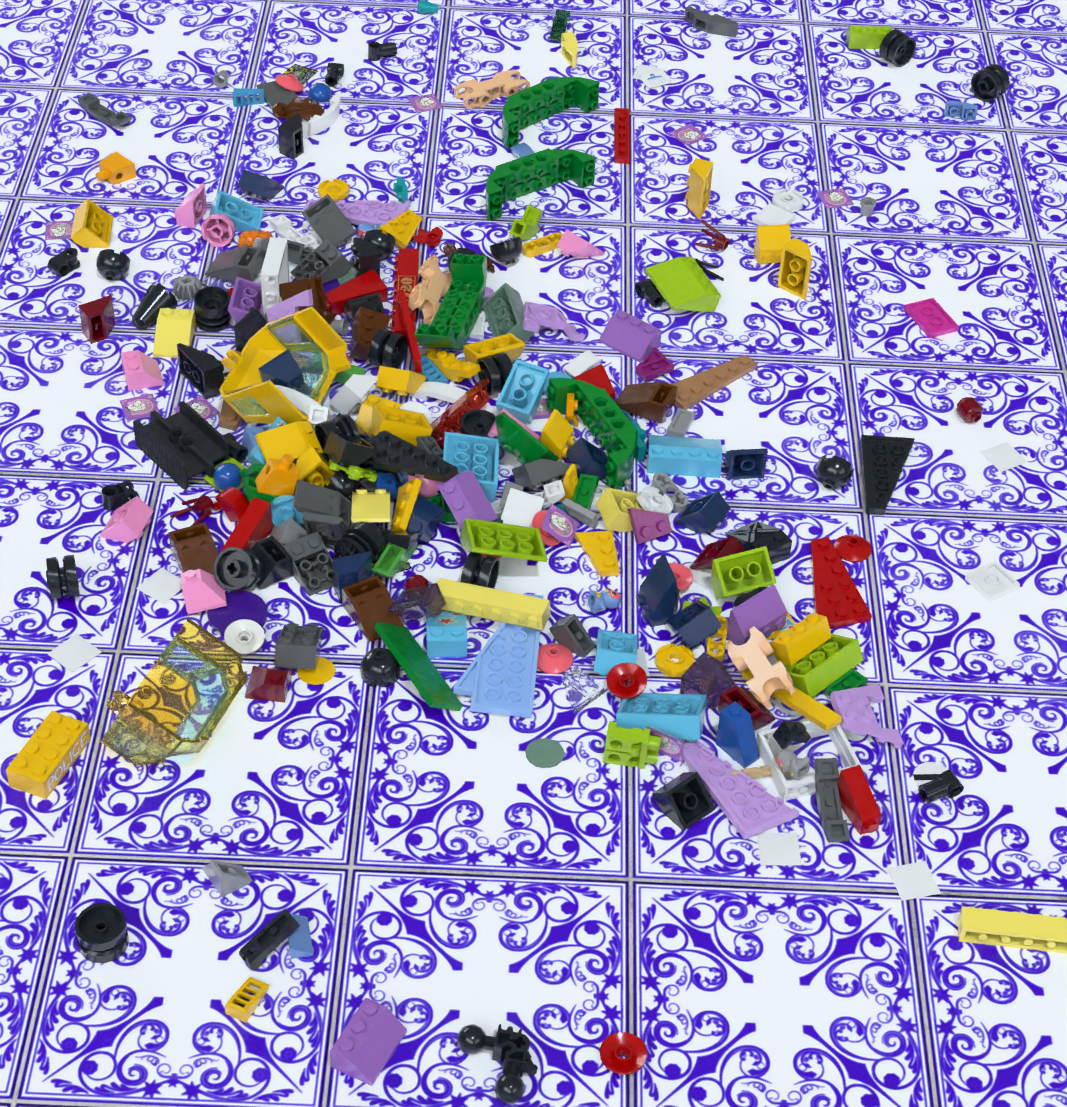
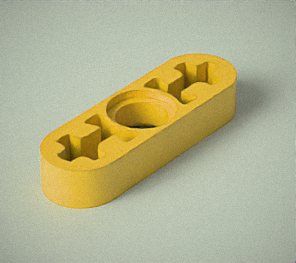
M552 233L523 244V255L531 258L558 249L557 244L563 234Z
M716 615L722 627L720 630L718 629L715 635L708 637L706 658L711 663L722 662L725 654L728 621L720 615ZM713 637H719V638H721L722 640H721V641H714L712 638H713ZM714 649H718L717 654H714Z

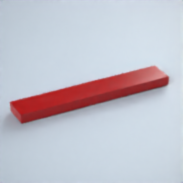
M628 108L614 109V163L630 164V109Z
M398 290V307L408 340L414 371L422 373L421 356L414 335L415 332L404 290Z

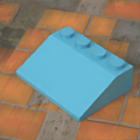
M445 432L443 460L457 467L458 474L472 470L488 500L495 502L498 486L499 440L497 438Z
M649 435L647 473L720 478L722 466L720 439Z
M642 693L632 699H623L616 713L617 727L627 729L640 728L644 731V728L649 726L675 738L685 739L687 742L700 740L703 731L707 695Z

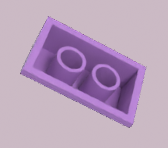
M236 277L228 306L230 315L236 323L254 308L258 309L263 315L261 284Z
M619 310L610 317L599 338V342L640 363L646 355L649 356L653 348L656 347L658 349L661 346L662 330L623 310Z
M472 470L459 473L446 482L436 484L461 530L465 518L495 522L499 519Z
M772 584L730 610L727 639L729 641L731 640L733 644L738 646L747 643L751 637L749 628L752 626L762 632L765 638H768L771 633L785 626L787 609L775 585Z
M365 997L330 1050L331 1067L373 1086L407 1033L406 1027L386 1006Z

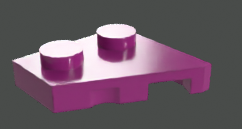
M655 347L652 349L649 356L646 355L643 361L636 366L635 372L646 382L674 371V365Z
M628 508L636 543L641 544L672 533L668 514Z

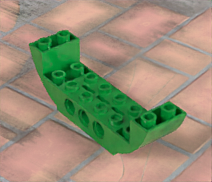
M552 77L507 97L502 116V141L505 148L508 150L510 147L519 144L520 130L573 106H577L586 113L598 109L600 82L582 77Z
M548 148L495 166V170L491 172L486 182L487 220L490 221L502 216V203L570 179L580 188L593 185L596 157L575 150H550Z
M454 254L450 262L452 282L431 325L419 324L414 334L417 342L422 347L464 349L463 346L466 345L482 311L487 278V256Z
M549 378V385L547 387L548 400L546 401L548 410L553 412L556 409L561 414H565L567 393H574V400H578L577 411H574L575 414L581 418L592 436H595L600 446L608 453L605 482L608 487L620 490L625 486L624 481L630 479L633 473L638 430L604 388L600 389L592 384L576 379Z

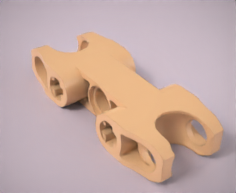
M518 70L502 71L496 73L489 80L478 82L472 79L458 84L454 88V96L459 99L463 98V105L466 108H477L488 105L492 99L502 96L509 97L522 91L519 88L526 84V87L523 89L525 90L530 87V82L526 79L521 80V73ZM461 88H465L464 92L458 94ZM472 99L473 102L468 104V101Z
M435 254L427 258L423 265L420 266L418 273L423 278V281L411 290L408 304L412 311L419 307L424 316L423 323L431 325L439 309L440 297L445 296L452 282L451 272L448 270L446 273H442L438 265L439 258Z
M752 626L749 628L751 637L747 643L738 646L730 640L726 643L728 655L740 673L748 668L750 669L754 677L746 681V684L757 701L768 709L772 706L770 696L775 690L786 689L789 694L796 692L793 680L781 660L773 665L770 664L766 657L774 653V650L763 633Z

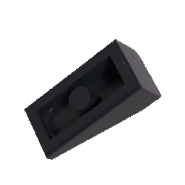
M380 531L386 542L405 549L416 545L419 534L412 531Z

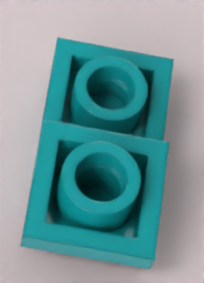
M397 176V183L394 182L393 192H396V199H399V202L405 203V201H408V188L401 176Z
M637 422L634 423V426L638 430L636 460L639 462L644 460L647 447L644 439H646L645 430Z

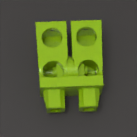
M609 721L603 763L630 767L638 766L639 769H645V763L657 765L661 737L651 736L650 729L644 728V731L640 728L617 727V722Z

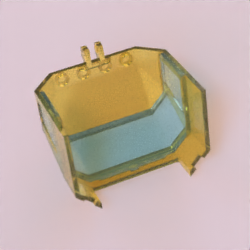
M188 618L130 697L122 691L116 690L113 692L114 699H108L106 706L114 713L119 714L100 742L135 766L163 763L166 758L199 753L210 740V735L238 692L248 681L247 674L243 671L241 665L243 662L241 654Z

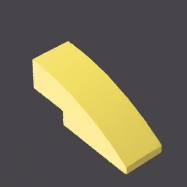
M572 31L562 33L561 54L574 69L578 59V42Z

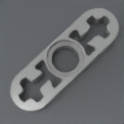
M656 473L653 475L652 486L660 490L659 494L662 496L666 494L671 499L674 512L682 513L688 507L687 497L667 474ZM672 491L674 494H667L666 492Z

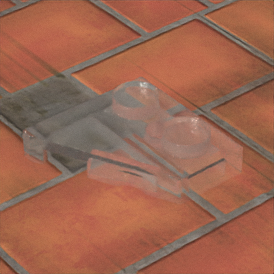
M577 665L562 675V683L574 713L579 712L604 694V687Z

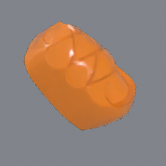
M243 231L239 235L238 248L246 245L253 246L256 238H270L273 235L269 231Z

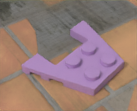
M312 289L305 290L266 309L268 323L298 312L299 306H312ZM294 322L275 328L287 341H302L301 330ZM293 349V352L314 358L315 351Z
M525 302L523 306L524 330L538 333L540 327L547 326L552 330H564L570 340L583 342L585 335L576 332L577 327L568 324V319L556 307Z
M879 684L832 692L829 699L835 713L842 716L841 728L864 737L867 734L874 736L876 741L883 744L885 741L893 743V747L900 749L904 744L897 729L881 728L878 725L869 702L882 703L885 697Z

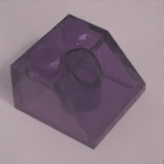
M434 583L405 590L387 609L390 613L405 620L412 618L417 620L425 615L435 616L439 614L446 605V601L438 584Z
M703 652L682 675L680 693L707 695L706 707L715 710L719 705L720 693L734 687L736 684L721 661Z

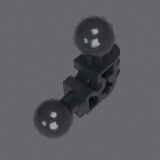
M468 1024L459 1031L457 1043L462 1052L477 1054L486 1049L493 1051L492 1060H504L503 1075L497 1079L494 1091L501 1102L506 1104L518 1102L525 1092L524 1082L520 1077L523 1076V1073L535 1075L538 1070L537 1065L531 1060L532 1056L529 1053L530 1040L526 1035L522 1034V1028L518 1032H513L512 1026H508L506 1030L501 1029V1024H499L496 1037L487 1036L485 1031L475 1024Z

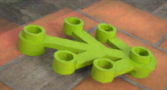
M329 459L330 469L340 471L341 469L349 474L348 477L350 479L359 480V478L365 477L369 481L376 482L378 475L376 474L377 471L373 469L360 468L353 465L342 467L337 464V461Z

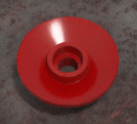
M843 535L834 542L838 555L845 561L861 562L871 555V545L863 537Z
M621 663L609 671L606 680L607 687L618 698L632 699L642 694L645 690L647 675L637 664Z
M617 1032L609 1035L602 1042L600 1059L604 1066L614 1073L622 1075L632 1074L644 1066L647 1059V1049L643 1041L636 1035L627 1032Z

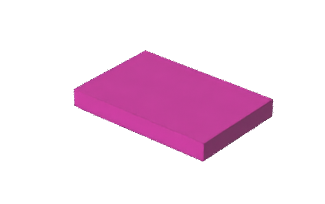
M934 298L904 305L905 312L929 339L959 330L958 324Z

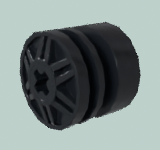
M210 286L204 287L195 293L196 325L200 329L207 332H218L230 325L231 316L228 312L230 295L225 289Z
M348 414L333 418V421L327 420L318 423L315 426V434L323 452L330 431L360 438L357 426ZM324 452L323 456L329 460V455Z
M363 521L356 523L334 545L337 558L371 551L372 563L381 556L386 548L385 539L380 531L368 522Z

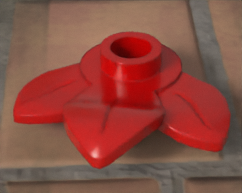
M439 227L433 228L431 232L419 228L417 235L412 236V239L415 242L435 247L441 243L443 232Z

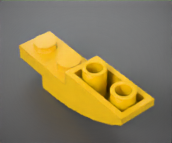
M431 348L421 355V357L424 355L428 357L444 376L452 381L460 382L465 378L469 379L481 371L479 364L460 361L455 358L454 353Z

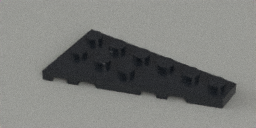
M386 430L366 440L379 451L376 455L359 464L363 466L366 463L372 464L374 468L396 473L406 471L411 476L420 474L424 475L425 479L446 482L458 474V469L454 465Z
M861 435L860 446L866 513L885 514L915 438Z

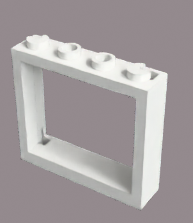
M270 237L261 270L263 317L267 322L266 309L282 302L279 284L290 282L287 238Z
M810 720L800 722L806 727V731L811 738L824 735L830 736L846 766L845 768L838 769L839 776L841 770L860 765L864 773V769L840 724L825 731ZM778 727L757 732L756 742L759 754L764 764L770 766L771 778L781 798L787 801L816 794L815 774L804 776L801 780L791 779L786 781L770 747L778 746L773 737Z

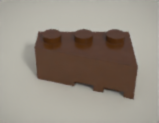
M360 306L353 319L350 357L366 362L369 347L375 333L380 328L386 329L392 316Z

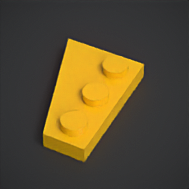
M409 209L394 220H390L387 224L380 226L378 230H382V233L386 235L387 232L394 236L396 245L406 248L423 218Z
M415 478L399 487L394 517L391 523L392 531H406L422 483L421 480Z
M575 532V540L581 544L583 552L587 553L591 564L599 576H619L620 569L613 532Z

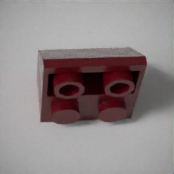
M109 295L78 305L82 333L90 344L107 339L116 325L112 296Z
M734 686L720 693L718 711L720 712L736 701L750 713L754 730L774 721L776 718L757 701L751 691Z

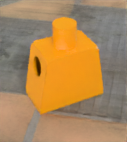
M116 151L99 162V172L95 174L96 179L99 182L106 179L114 185L136 177L135 163Z
M284 454L281 460L269 459L255 479L258 492L274 496H293L298 478V471L293 463L294 457L290 454Z

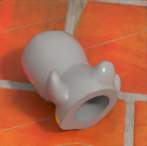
M782 749L776 754V763L783 769L784 773H791L794 779L801 780L810 769V758L808 756L797 758L795 753L789 749Z

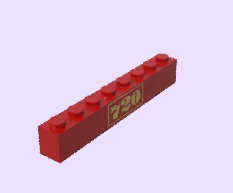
M399 248V255H395L393 305L396 306L392 307V326H395L391 327L393 333L397 332L405 335L398 307L397 292L398 290H404L407 304H409L411 290L418 284L419 249ZM408 306L414 332H416L417 308L412 311Z

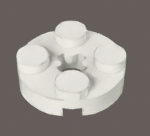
M780 189L774 192L772 205L792 213L803 208L804 197L796 190L791 189V192L786 189Z
M650 486L644 487L639 492L636 499L644 510L670 515L673 503L666 494L662 496L658 493L659 489Z

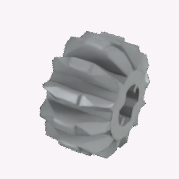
M184 274L182 277L178 276L173 283L174 295L178 299H183V301L186 299L191 301L195 293L202 288L197 276L192 277L191 274L188 276Z

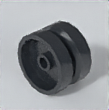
M894 29L883 38L879 54L894 66L902 67L913 57L916 51V41L901 30Z
M998 64L986 66L976 72L971 79V89L974 95L983 102H990L1006 93L1010 85L1006 70Z
M384 328L378 329L369 347L368 359L370 364L378 367L385 366L399 369L407 352V337Z
M504 352L495 354L492 358L490 356L480 358L477 362L481 369L478 372L480 384L488 396L498 394L500 390L502 391L513 368L510 358Z
M470 410L461 418L459 434L492 438L488 436V433L495 422L496 416L486 410Z
M229 547L220 552L214 563V576L217 582L228 590H251L257 587L264 575V563L261 556L249 548Z
M470 552L466 558L460 582L495 589L500 568L499 558L488 555L484 559L481 553Z
M74 554L63 556V568H60L59 560L56 557L46 558V578L52 601L63 599V587L65 586L67 595L70 598L80 597Z
M110 903L90 905L82 910L76 918L75 931L80 953L85 959L94 963H107L123 955L128 948L129 936L126 919L119 907Z

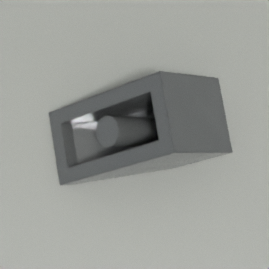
M575 614L560 618L549 628L558 644L567 647L581 658H584L596 647Z

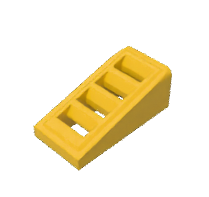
M575 464L569 467L564 476L563 488L565 496L560 499L561 502L565 498L570 500L573 498L578 484Z
M249 976L225 1004L226 1014L247 1023L269 990L270 985ZM253 985L255 987L260 988V990L258 991L254 988H251L250 986ZM249 991V992H251V993H253V994H255V995L252 996V995H250V994H248V993H246V992Z

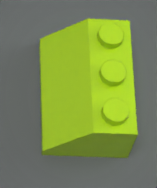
M872 25L849 26L845 31L848 49H879L883 38L892 31V27H875Z
M766 546L712 560L711 583L716 600L777 583Z

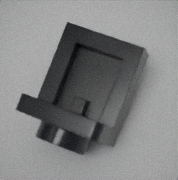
M783 721L773 734L781 749H787L791 742L807 743L811 738L802 723Z

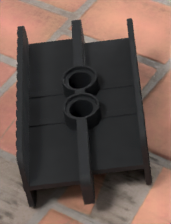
M181 401L179 403L180 412L163 418L154 410L150 412V423L143 425L139 420H134L133 431L136 445L173 479L177 485L186 490L189 487L188 479L201 472L212 478L215 471L213 463L218 460L221 463L229 460V450L225 437L185 401Z

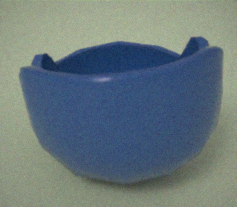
M317 82L311 85L308 92L309 100L314 99L316 103L327 102L332 96L330 87L324 83Z
M232 463L219 465L213 475L215 486L222 490L240 486L242 476L239 474V470L241 469Z

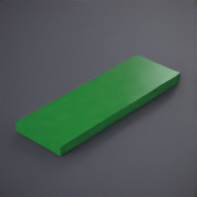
M377 622L374 626L376 632L429 707L460 711L463 707L462 703L453 694L449 685L407 627Z

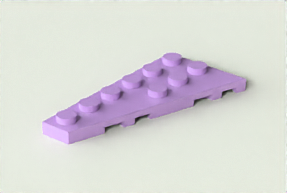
M308 200L303 211L318 200ZM339 200V202H336V205L351 224L359 226L361 223H368L372 226L374 224L378 226L381 223L387 224L390 220H394L400 214L410 208V201L396 203V200H390V203H381L379 200H354V203H345V200Z
M698 740L683 744V760L692 772H698L705 789L744 840L799 817L800 811L785 805L783 799L780 797L775 798L767 792V788L744 772L740 771L738 774L732 775L731 772L735 771L732 768V764L727 760L722 761L716 757L714 751Z

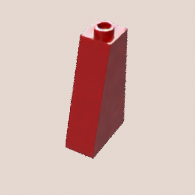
M374 269L325 293L328 309L326 311H329L330 314H343L345 312L342 304L346 301L377 292L380 294L382 303L388 301L387 286Z
M254 497L221 551L229 547L251 549L256 542L266 539L273 529L271 503Z

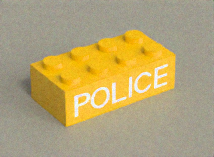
M51 711L7 767L6 773L9 786L47 800L91 741L88 723Z

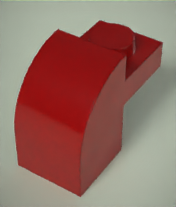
M229 487L216 496V501L213 502V510L223 509L230 522L241 519L250 503L240 490L235 487Z

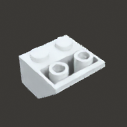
M353 374L329 403L342 414H348L349 411L353 413L359 407V404L361 405L368 397V394L376 387L374 383L378 378L376 376Z

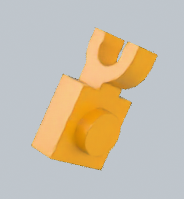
M567 393L565 419L567 421L573 420L574 426L578 427V417L574 414V411H577L578 400H574V393Z

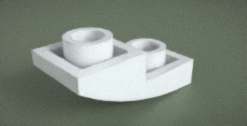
M587 350L565 366L564 372L574 379V377L596 367L601 362V359Z

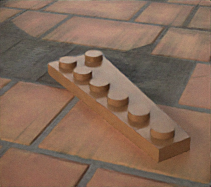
M743 355L671 384L677 386L674 405L685 410L691 408L755 370L757 363Z

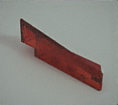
M488 378L478 381L430 424L433 428L431 437L437 440L445 435V432L459 431L462 416L470 410L481 409L489 401V394H487Z

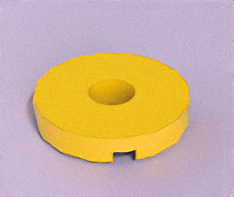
M333 179V181L325 180L318 186V195L320 198H323L328 194L334 202L344 200L349 195V185L339 179Z
M667 644L657 650L655 665L666 676L683 677L693 670L695 656L684 645L674 646V644ZM675 658V659H678L679 661L674 662V661H672V660H670V659Z

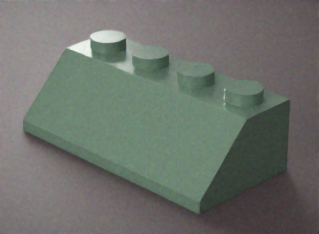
M506 282L483 302L482 306L493 337L512 333L525 342L534 334L532 331L523 329V301L520 293Z

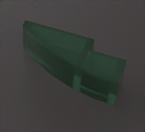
M556 9L550 40L561 42V34L568 32L571 19L570 11Z

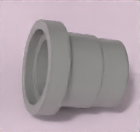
M221 70L213 76V83L217 87H225L229 79L228 72Z
M864 197L861 199V215L865 217L872 216L876 206L874 198Z
M346 318L333 320L330 324L337 334L347 335L348 321Z

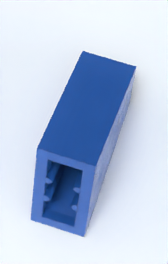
M735 701L720 711L716 745L745 769L759 760L760 755L750 713Z

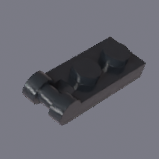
M284 909L240 949L239 956L244 961H247L250 969H258L262 964V960L299 928L300 924Z

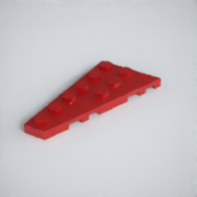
M825 537L811 540L810 550L815 613L827 617L830 629L871 621L872 615L830 538Z

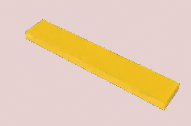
M749 668L742 672V677L746 680L754 677ZM794 687L796 692L789 694L786 689H781L771 694V696L825 731L832 729L842 722V716Z

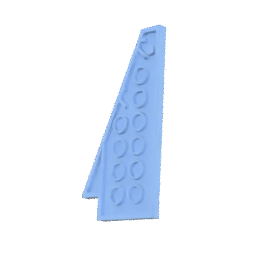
M523 594L542 599L544 598L543 595ZM502 622L454 685L453 694L472 696L470 708L472 712L532 718L540 630Z

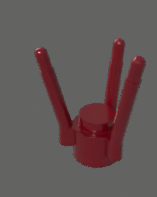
M701 219V223L716 234L714 235L703 228L701 229L702 232L714 238V246L697 242L695 245L713 249L717 252L720 249L726 250L730 239Z
M205 495L183 501L182 505L192 503L194 505L171 514L170 518L195 509L198 514H203L191 526L197 525L212 514L211 510L214 508L213 501L209 496Z

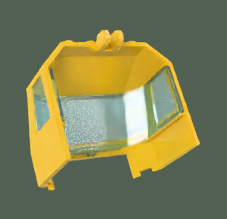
M313 307L267 323L248 340L240 355L236 351L228 349L226 352L227 357L222 359V365L230 369V372L219 391L223 399L247 423L272 424L278 416L287 424L308 421L309 416H304L270 380L263 383L261 381L258 368L287 349L291 352L304 378L302 385L293 390L310 397L319 404L336 374L351 369L350 361H347L346 352L348 351L347 343Z

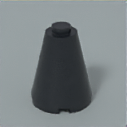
M152 283L148 287L132 317L133 325L136 328L146 329L157 322L160 308L176 309L178 302L171 292L167 293L164 290L166 287L159 283Z

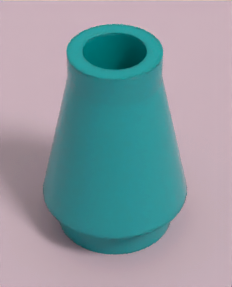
M425 0L418 1L417 12L421 14L438 13V5Z

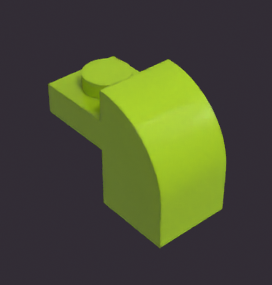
M528 204L522 219H514L509 233L515 237H520L521 240H530L540 229L538 223L543 211Z

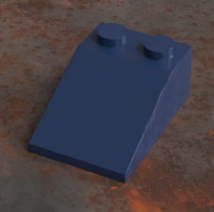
M666 555L660 556L640 585L639 595H637V604L642 607L643 618L647 620L650 627L667 625L666 621L672 618L674 614L677 580Z

